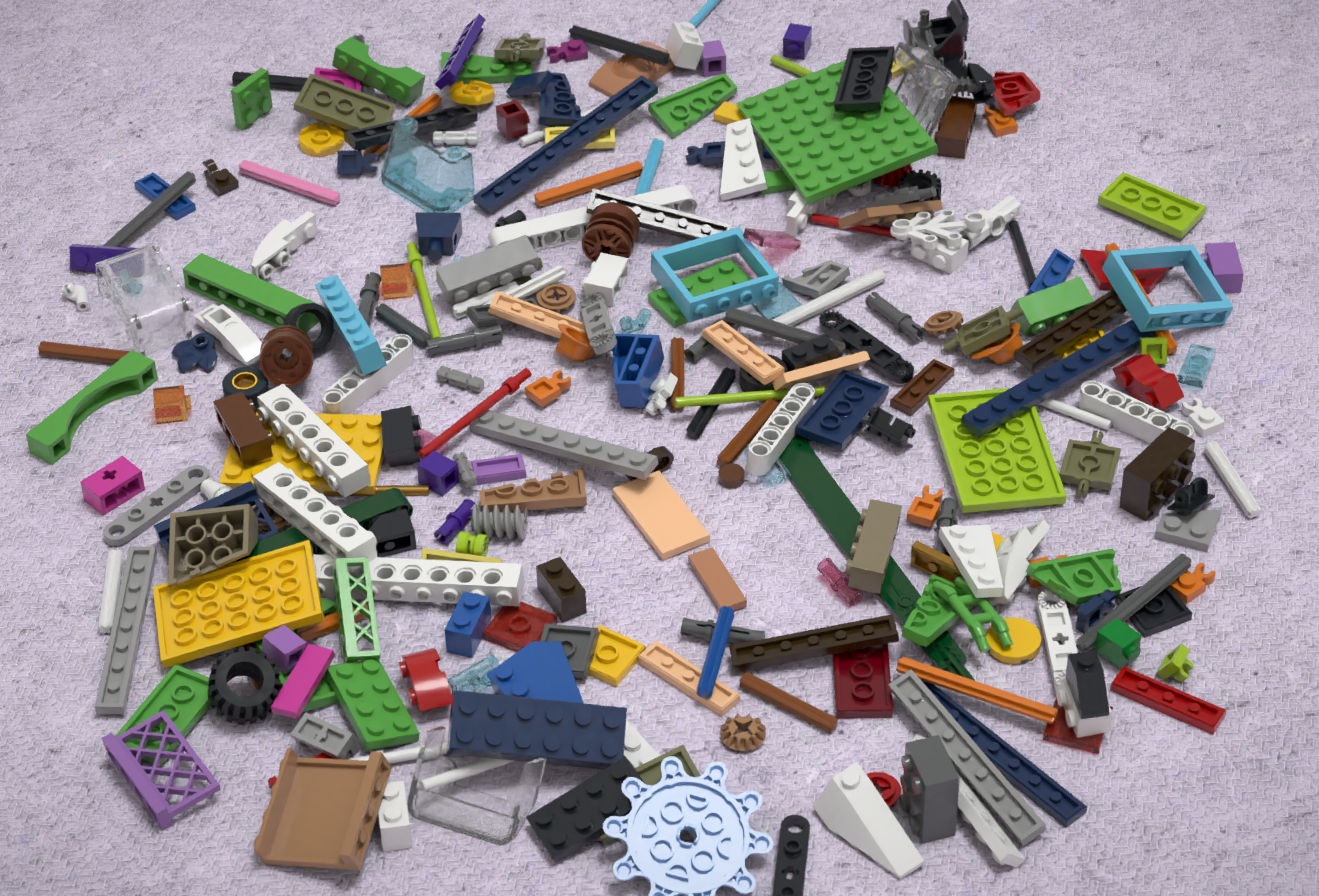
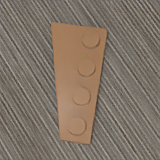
M941 200L871 207L838 220L840 229L863 225L869 226L881 222L887 224L898 219L911 220L919 212H928L932 218L934 217V212L942 210L943 207Z

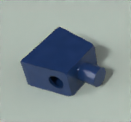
M416 212L419 253L422 256H428L432 261H439L442 256L454 255L463 232L461 213Z

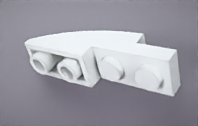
M796 190L788 199L786 234L795 237L800 229L805 228L807 220L813 213H816L817 210L825 212L828 206L834 203L838 193L807 204Z
M307 211L292 223L284 219L267 234L253 257L251 266L255 277L266 280L291 262L290 253L317 234L315 214Z
M212 304L194 315L196 324L219 339L223 349L249 366L259 361L262 342L225 305L217 306Z
M1045 520L1007 534L1000 544L996 555L1004 588L1002 597H986L992 606L999 603L1004 605L1011 601L1015 596L1013 592L1016 588L1026 582L1028 560L1033 556L1031 552L1044 542V535L1050 529Z

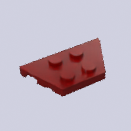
M995 71V76H992L996 87V92H993L996 99L994 105L1003 116H1008L1040 100V91L1024 72L1008 73Z
M1081 249L1080 260L1081 262L1085 261L1088 265L1087 271L1095 279L1100 290H1113V286L1102 270L1107 259L1104 251ZM1174 267L1133 270L1146 294H1150L1155 285L1164 279L1165 272Z

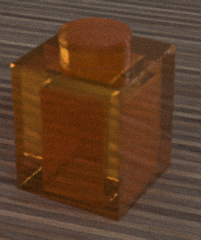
M409 263L380 266L384 300L413 297L412 287H417L415 272H410Z
M184 385L153 388L157 424L188 421L187 410H192L190 395H185Z

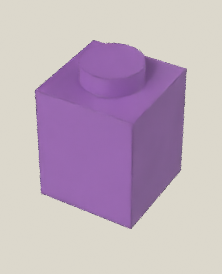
M721 41L702 42L704 49L699 65L704 77L726 74V54Z
M282 625L263 636L262 651L267 654L266 660L271 658L274 660L275 668H278L282 674L285 675L293 670L306 649V641L287 626Z

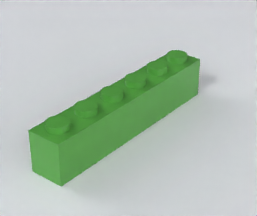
M200 253L183 268L186 288L274 327L283 326L285 317L292 308L305 303H315L203 253ZM303 313L298 317L296 327L307 333L319 320L312 313Z

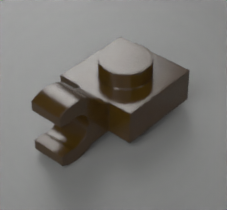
M211 158L203 162V165L207 168L204 171L206 184L218 196L239 188L238 179L226 168L219 171L216 163Z

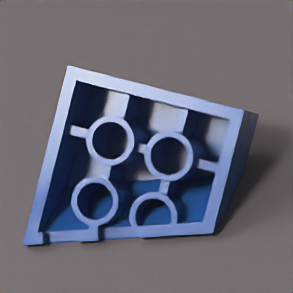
M561 641L531 642L487 674L492 688L497 695L584 703Z

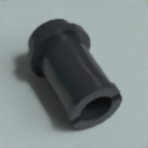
M517 210L505 218L499 217L497 222H495V228L526 221V216L521 210Z

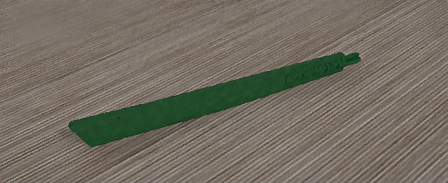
M795 435L777 459V463L848 559L853 560V558H850V552L853 542L858 543V541H855L857 526H863L860 524L861 515L825 468L807 440L802 436ZM890 556L882 589L878 596L904 626L921 595L892 556ZM947 630L927 647L919 645L938 669L975 681L964 666L967 663L966 655Z

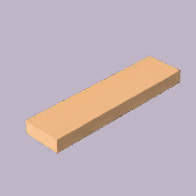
M496 291L489 306L488 313L559 339L562 333L558 328L559 324H565L580 332L587 333L584 322Z
M723 320L702 330L703 338L762 384L766 385L784 373L783 366Z
M867 351L783 373L772 384L775 391L782 390L798 383H807L839 374L843 370L857 369L869 361L870 357Z
M655 641L638 655L639 664L721 717L740 702V694L717 679L712 696L710 698L699 697L697 695V686L702 670L658 641Z

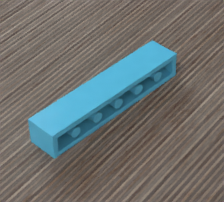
M338 275L326 277L321 282L315 284L323 307L330 313L335 328L362 374L366 375L387 366L378 341Z

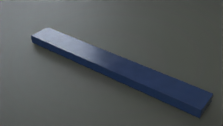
M922 681L1007 781L1067 828L1087 813V806L937 686Z

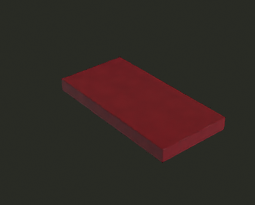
M888 644L832 654L836 718H893L892 692L888 685L891 683Z

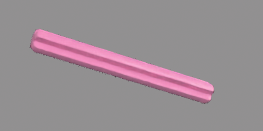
M243 160L239 163V172L331 205H336L340 201V193L248 160Z

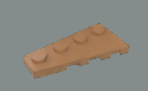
M582 467L574 469V474L566 476L559 472L551 474V479L537 481L536 478L526 480L522 486L516 487L511 483L479 491L481 512L484 504H487L489 512L493 511L495 505H498L500 512H503L505 505L509 506L510 512H514L516 505H519L521 512H524L526 507L527 510H551L553 508L587 506Z

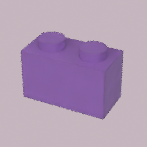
M1235 242L1206 243L1205 252L1200 256L1224 293H1241L1244 273Z

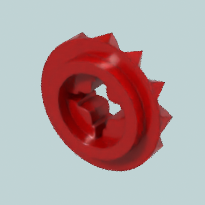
M867 773L866 775L882 793L881 797L887 806L895 807L896 801L899 800V795L901 794L899 782L887 773Z

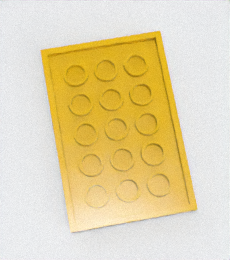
M316 414L368 464L371 484L353 494H375L384 457L381 415ZM264 422L265 431L270 430L274 439V445L271 446L273 457L243 467L230 444L219 483L230 486L232 489L250 481L255 487L253 476L280 462L287 469L293 470L295 475L301 480L307 481L318 493H324V491L338 492L337 490H332L327 480L323 476L319 477L314 468L308 462L305 463L295 449H290L285 439L281 435L277 436L267 422Z
M309 540L221 566L171 588L168 587V582L153 587L160 658L164 668L259 641L268 632L282 625L287 626L290 630L324 621L313 549Z

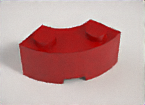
M1149 353L1133 356L1112 368L1116 376V382L1121 388H1124L1131 397L1156 409L1163 410L1185 397L1175 374L1167 373L1160 369Z
M431 648L401 655L403 661L399 662V669L402 679L407 678L411 690H408L411 706H416L417 711H425L450 705L452 696L445 671L441 672L439 669L438 661L441 660L437 650Z

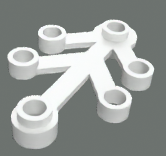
M943 210L932 220L930 213L919 212L911 220L898 219L894 221L893 226L890 228V233L899 240L912 238L921 241L925 249L937 248V236L946 239L948 246L958 247L962 245V235L947 230L968 228V231L971 233H979L985 226V216L979 212H972L965 216V221L954 222L955 212L953 210Z

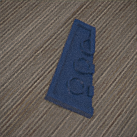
M551 72L553 77L540 96L539 125L570 127L584 116H581V109L576 105L575 95L571 93V86L565 73Z

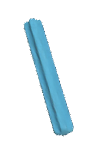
M657 138L652 140L635 195L649 192L663 151V140H658Z

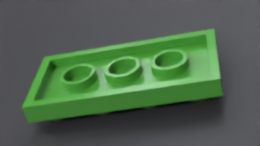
M728 259L681 279V282L691 295L695 297L752 279L731 259ZM664 288L648 294V302L674 328L689 322Z
M379 659L330 665L325 676L365 751L418 741L420 733Z
M175 664L115 737L164 710L185 738L211 706V698H208L207 693L209 677ZM164 722L152 727L151 733L164 734L166 729ZM133 738L126 742L125 745L127 747L139 748L142 739ZM148 740L145 749L158 750L161 741ZM167 742L165 751L173 752L179 743ZM142 756L143 760L154 764L155 757ZM162 758L159 766H162L167 759Z

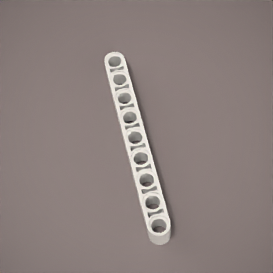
M677 185L629 196V198L690 214L694 213L698 206L696 199L686 185ZM582 207L497 227L490 231L488 240L491 246L494 247L526 235L535 251L582 241L591 214L586 213L587 207Z

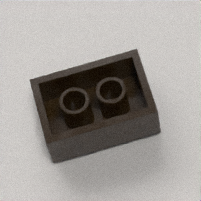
M1170 427L1162 432L1124 468L1119 508L1144 521H1147L1153 514H1158L1163 504L1168 500H1172L1175 497V493L1183 485L1186 486L1191 481L1193 476L1191 471L1192 463L1196 456L1194 452L1195 440Z

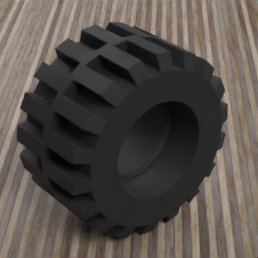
M238 647L237 652L234 653L230 649L226 651V657L223 655L219 656L217 663L213 664L209 675L208 698H211L210 705L212 709L217 707L216 714L218 716H227V722L232 723L233 719L238 720V725H244V721L249 720L250 724H254L257 717L263 720L266 718L267 712H272L271 705L279 694L281 679H279V669H274V660L272 658L266 660L267 654L262 651L259 655L256 653V648L250 647V651H244V647ZM248 676L259 684L260 690L251 696H240L234 693L227 683L234 677Z

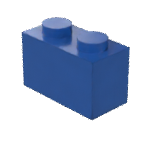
M466 591L463 592L444 629L447 653L473 658L492 620L490 597Z

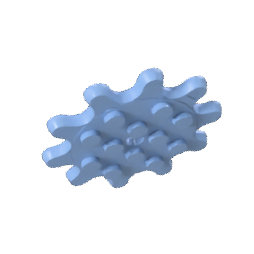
M667 757L661 763L662 778L656 785H646L635 777H630L623 781L621 790L624 796L632 803V810L623 817L611 816L603 824V831L608 837L620 839L628 847L627 854L615 862L613 866V873L617 879L627 881L637 876L648 879L651 884V891L648 896H715L716 890L722 886L731 887L740 894H750L754 890L756 881L746 870L745 860L753 854L763 855L769 853L773 847V840L766 833L753 831L748 824L749 816L759 810L762 805L761 795L755 791H746L740 795L729 793L724 785L728 771L723 763L712 762L707 766L703 775L691 777L684 772L683 765L678 758ZM686 830L691 831L695 834L696 840L694 843H686L680 840V833Z

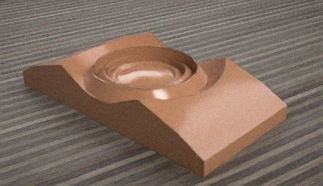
M650 41L637 43L668 53L666 49ZM624 54L616 61H606L589 80V86L611 98L641 75L654 83L678 66L674 65L672 59L670 63L668 62L667 66H662Z

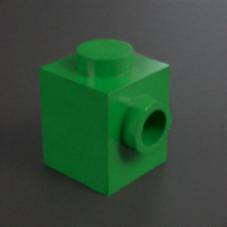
M1115 618L1097 631L1096 652L1117 667L1122 668L1127 663L1135 661L1140 655L1142 635L1118 618Z

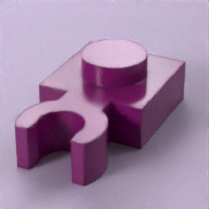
M582 39L562 42L561 47L550 46L546 48L550 63H558L562 59H565L566 63L588 59V51Z

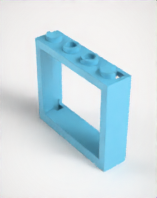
M739 227L651 252L652 274L689 323L726 312L729 307L740 308L778 296L779 276ZM739 253L758 278L693 297L674 271Z
M1194 245L1110 251L1102 267L1103 272L1140 332L1224 325L1233 309V305ZM1183 266L1205 302L1152 307L1129 270Z

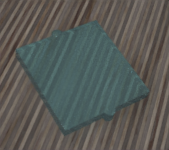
M779 282L778 296L751 305L762 317L772 320L802 304Z

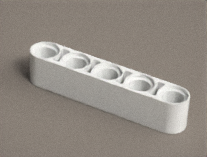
M398 334L380 346L387 366L363 375L357 365L326 389L321 397L323 413L351 414L408 368L414 361L411 337L405 334Z
M1086 381L1081 385L1079 409L1111 420L1112 427L1149 444L1168 427L1193 439L1194 428L1181 419L1100 382Z
M806 383L795 384L751 441L746 461V470L749 473L757 476L766 474L796 435V425L813 406L815 390L811 385Z

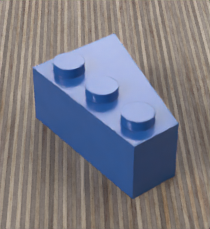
M615 333L617 344L612 348L614 357V381L620 407L645 408L652 391L650 387L656 380L664 361L659 335Z

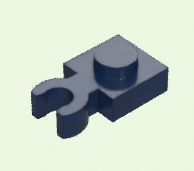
M725 141L703 143V148H698L697 146L687 147V164L693 165L702 161L703 165L722 164Z
M337 150V174L362 175V168H366L370 172H376L378 167L369 166V161L371 159H378V155L370 153L362 157L361 150Z
M1106 589L1099 597L1095 596L1088 602L1082 603L1076 612V629L1084 634L1103 618L1105 612L1112 611L1115 604L1111 601L1116 598V594Z

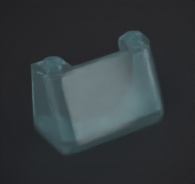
M408 115L400 118L395 122L381 171L382 184L428 213H454L474 200L472 154L458 146H452L441 153L413 136L418 130V123L415 119Z

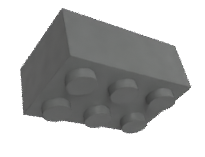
M936 735L905 743V755L901 757L904 775L900 776L903 793L899 795V802L903 812H908L912 832L918 834L922 844L955 836L960 778L940 736Z

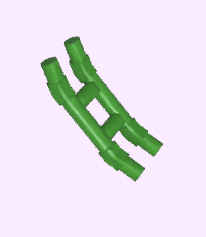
M957 577L955 585L968 595L958 596L953 587L940 581L933 583L932 589L951 604L966 624L973 640L976 641L980 653L990 650L985 637L987 635L981 624L991 623L1003 648L1013 645L1005 620L998 615L985 597H975L963 577ZM977 604L983 613L972 615L966 606Z

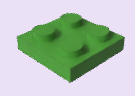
M258 69L231 90L236 128L244 130L273 108L268 70Z

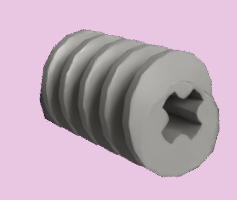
M474 504L471 515L472 532L475 531L476 536L485 532L489 538H492L496 531L499 539L504 537L505 532L509 539H513L517 532L519 539H524L528 528L527 507L524 513H521L519 505H516L514 512L511 513L508 505H505L503 512H500L498 505H495L493 511L489 512L487 504H484L482 512H479L477 504Z

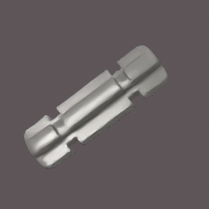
M440 366L439 370H437L436 374L439 381H449V384L464 389L470 388L471 391L477 393L481 392L484 388V380L480 377L474 376L472 378L470 374L455 369L451 371V368Z
M464 452L460 454L455 453L453 459L458 463L459 476L463 485L466 488L470 486L475 487L477 484L476 475L473 472L474 470L467 455Z

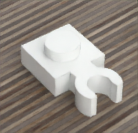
M672 373L663 378L658 377L650 387L652 391L648 398L649 403L646 406V410L652 416L656 414L658 408L661 411L665 408L666 399L673 393L678 378Z
M1193 398L1192 406L1182 402V413L1188 416V423L1192 425L1202 438L1224 429L1225 421L1211 407L1204 409L1199 398Z

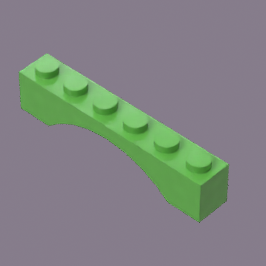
M131 350L26 434L30 453L51 465L56 463L70 451L71 442L76 430L89 415L112 401L141 394L158 380L155 361Z

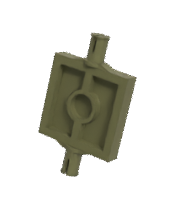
M523 33L520 38H501L494 49V58L501 59L503 62H514V60L516 62L518 59H523L525 62L536 61L546 48V39L531 38L528 33L526 35Z
M1001 305L963 324L957 329V336L943 343V347L947 353L958 347H961L965 356L970 353H978L986 345L992 342H1000L1007 335L1011 334L1009 324L1012 320L1024 316V313L1020 306L1006 312Z
M1098 430L1092 433L1091 441L1069 439L1059 475L1062 482L1079 485L1076 491L1078 497H1081L1083 491L1082 498H1086L1089 487L1111 491L1121 448L1110 447L1101 443L1104 435L1099 431L1097 437Z

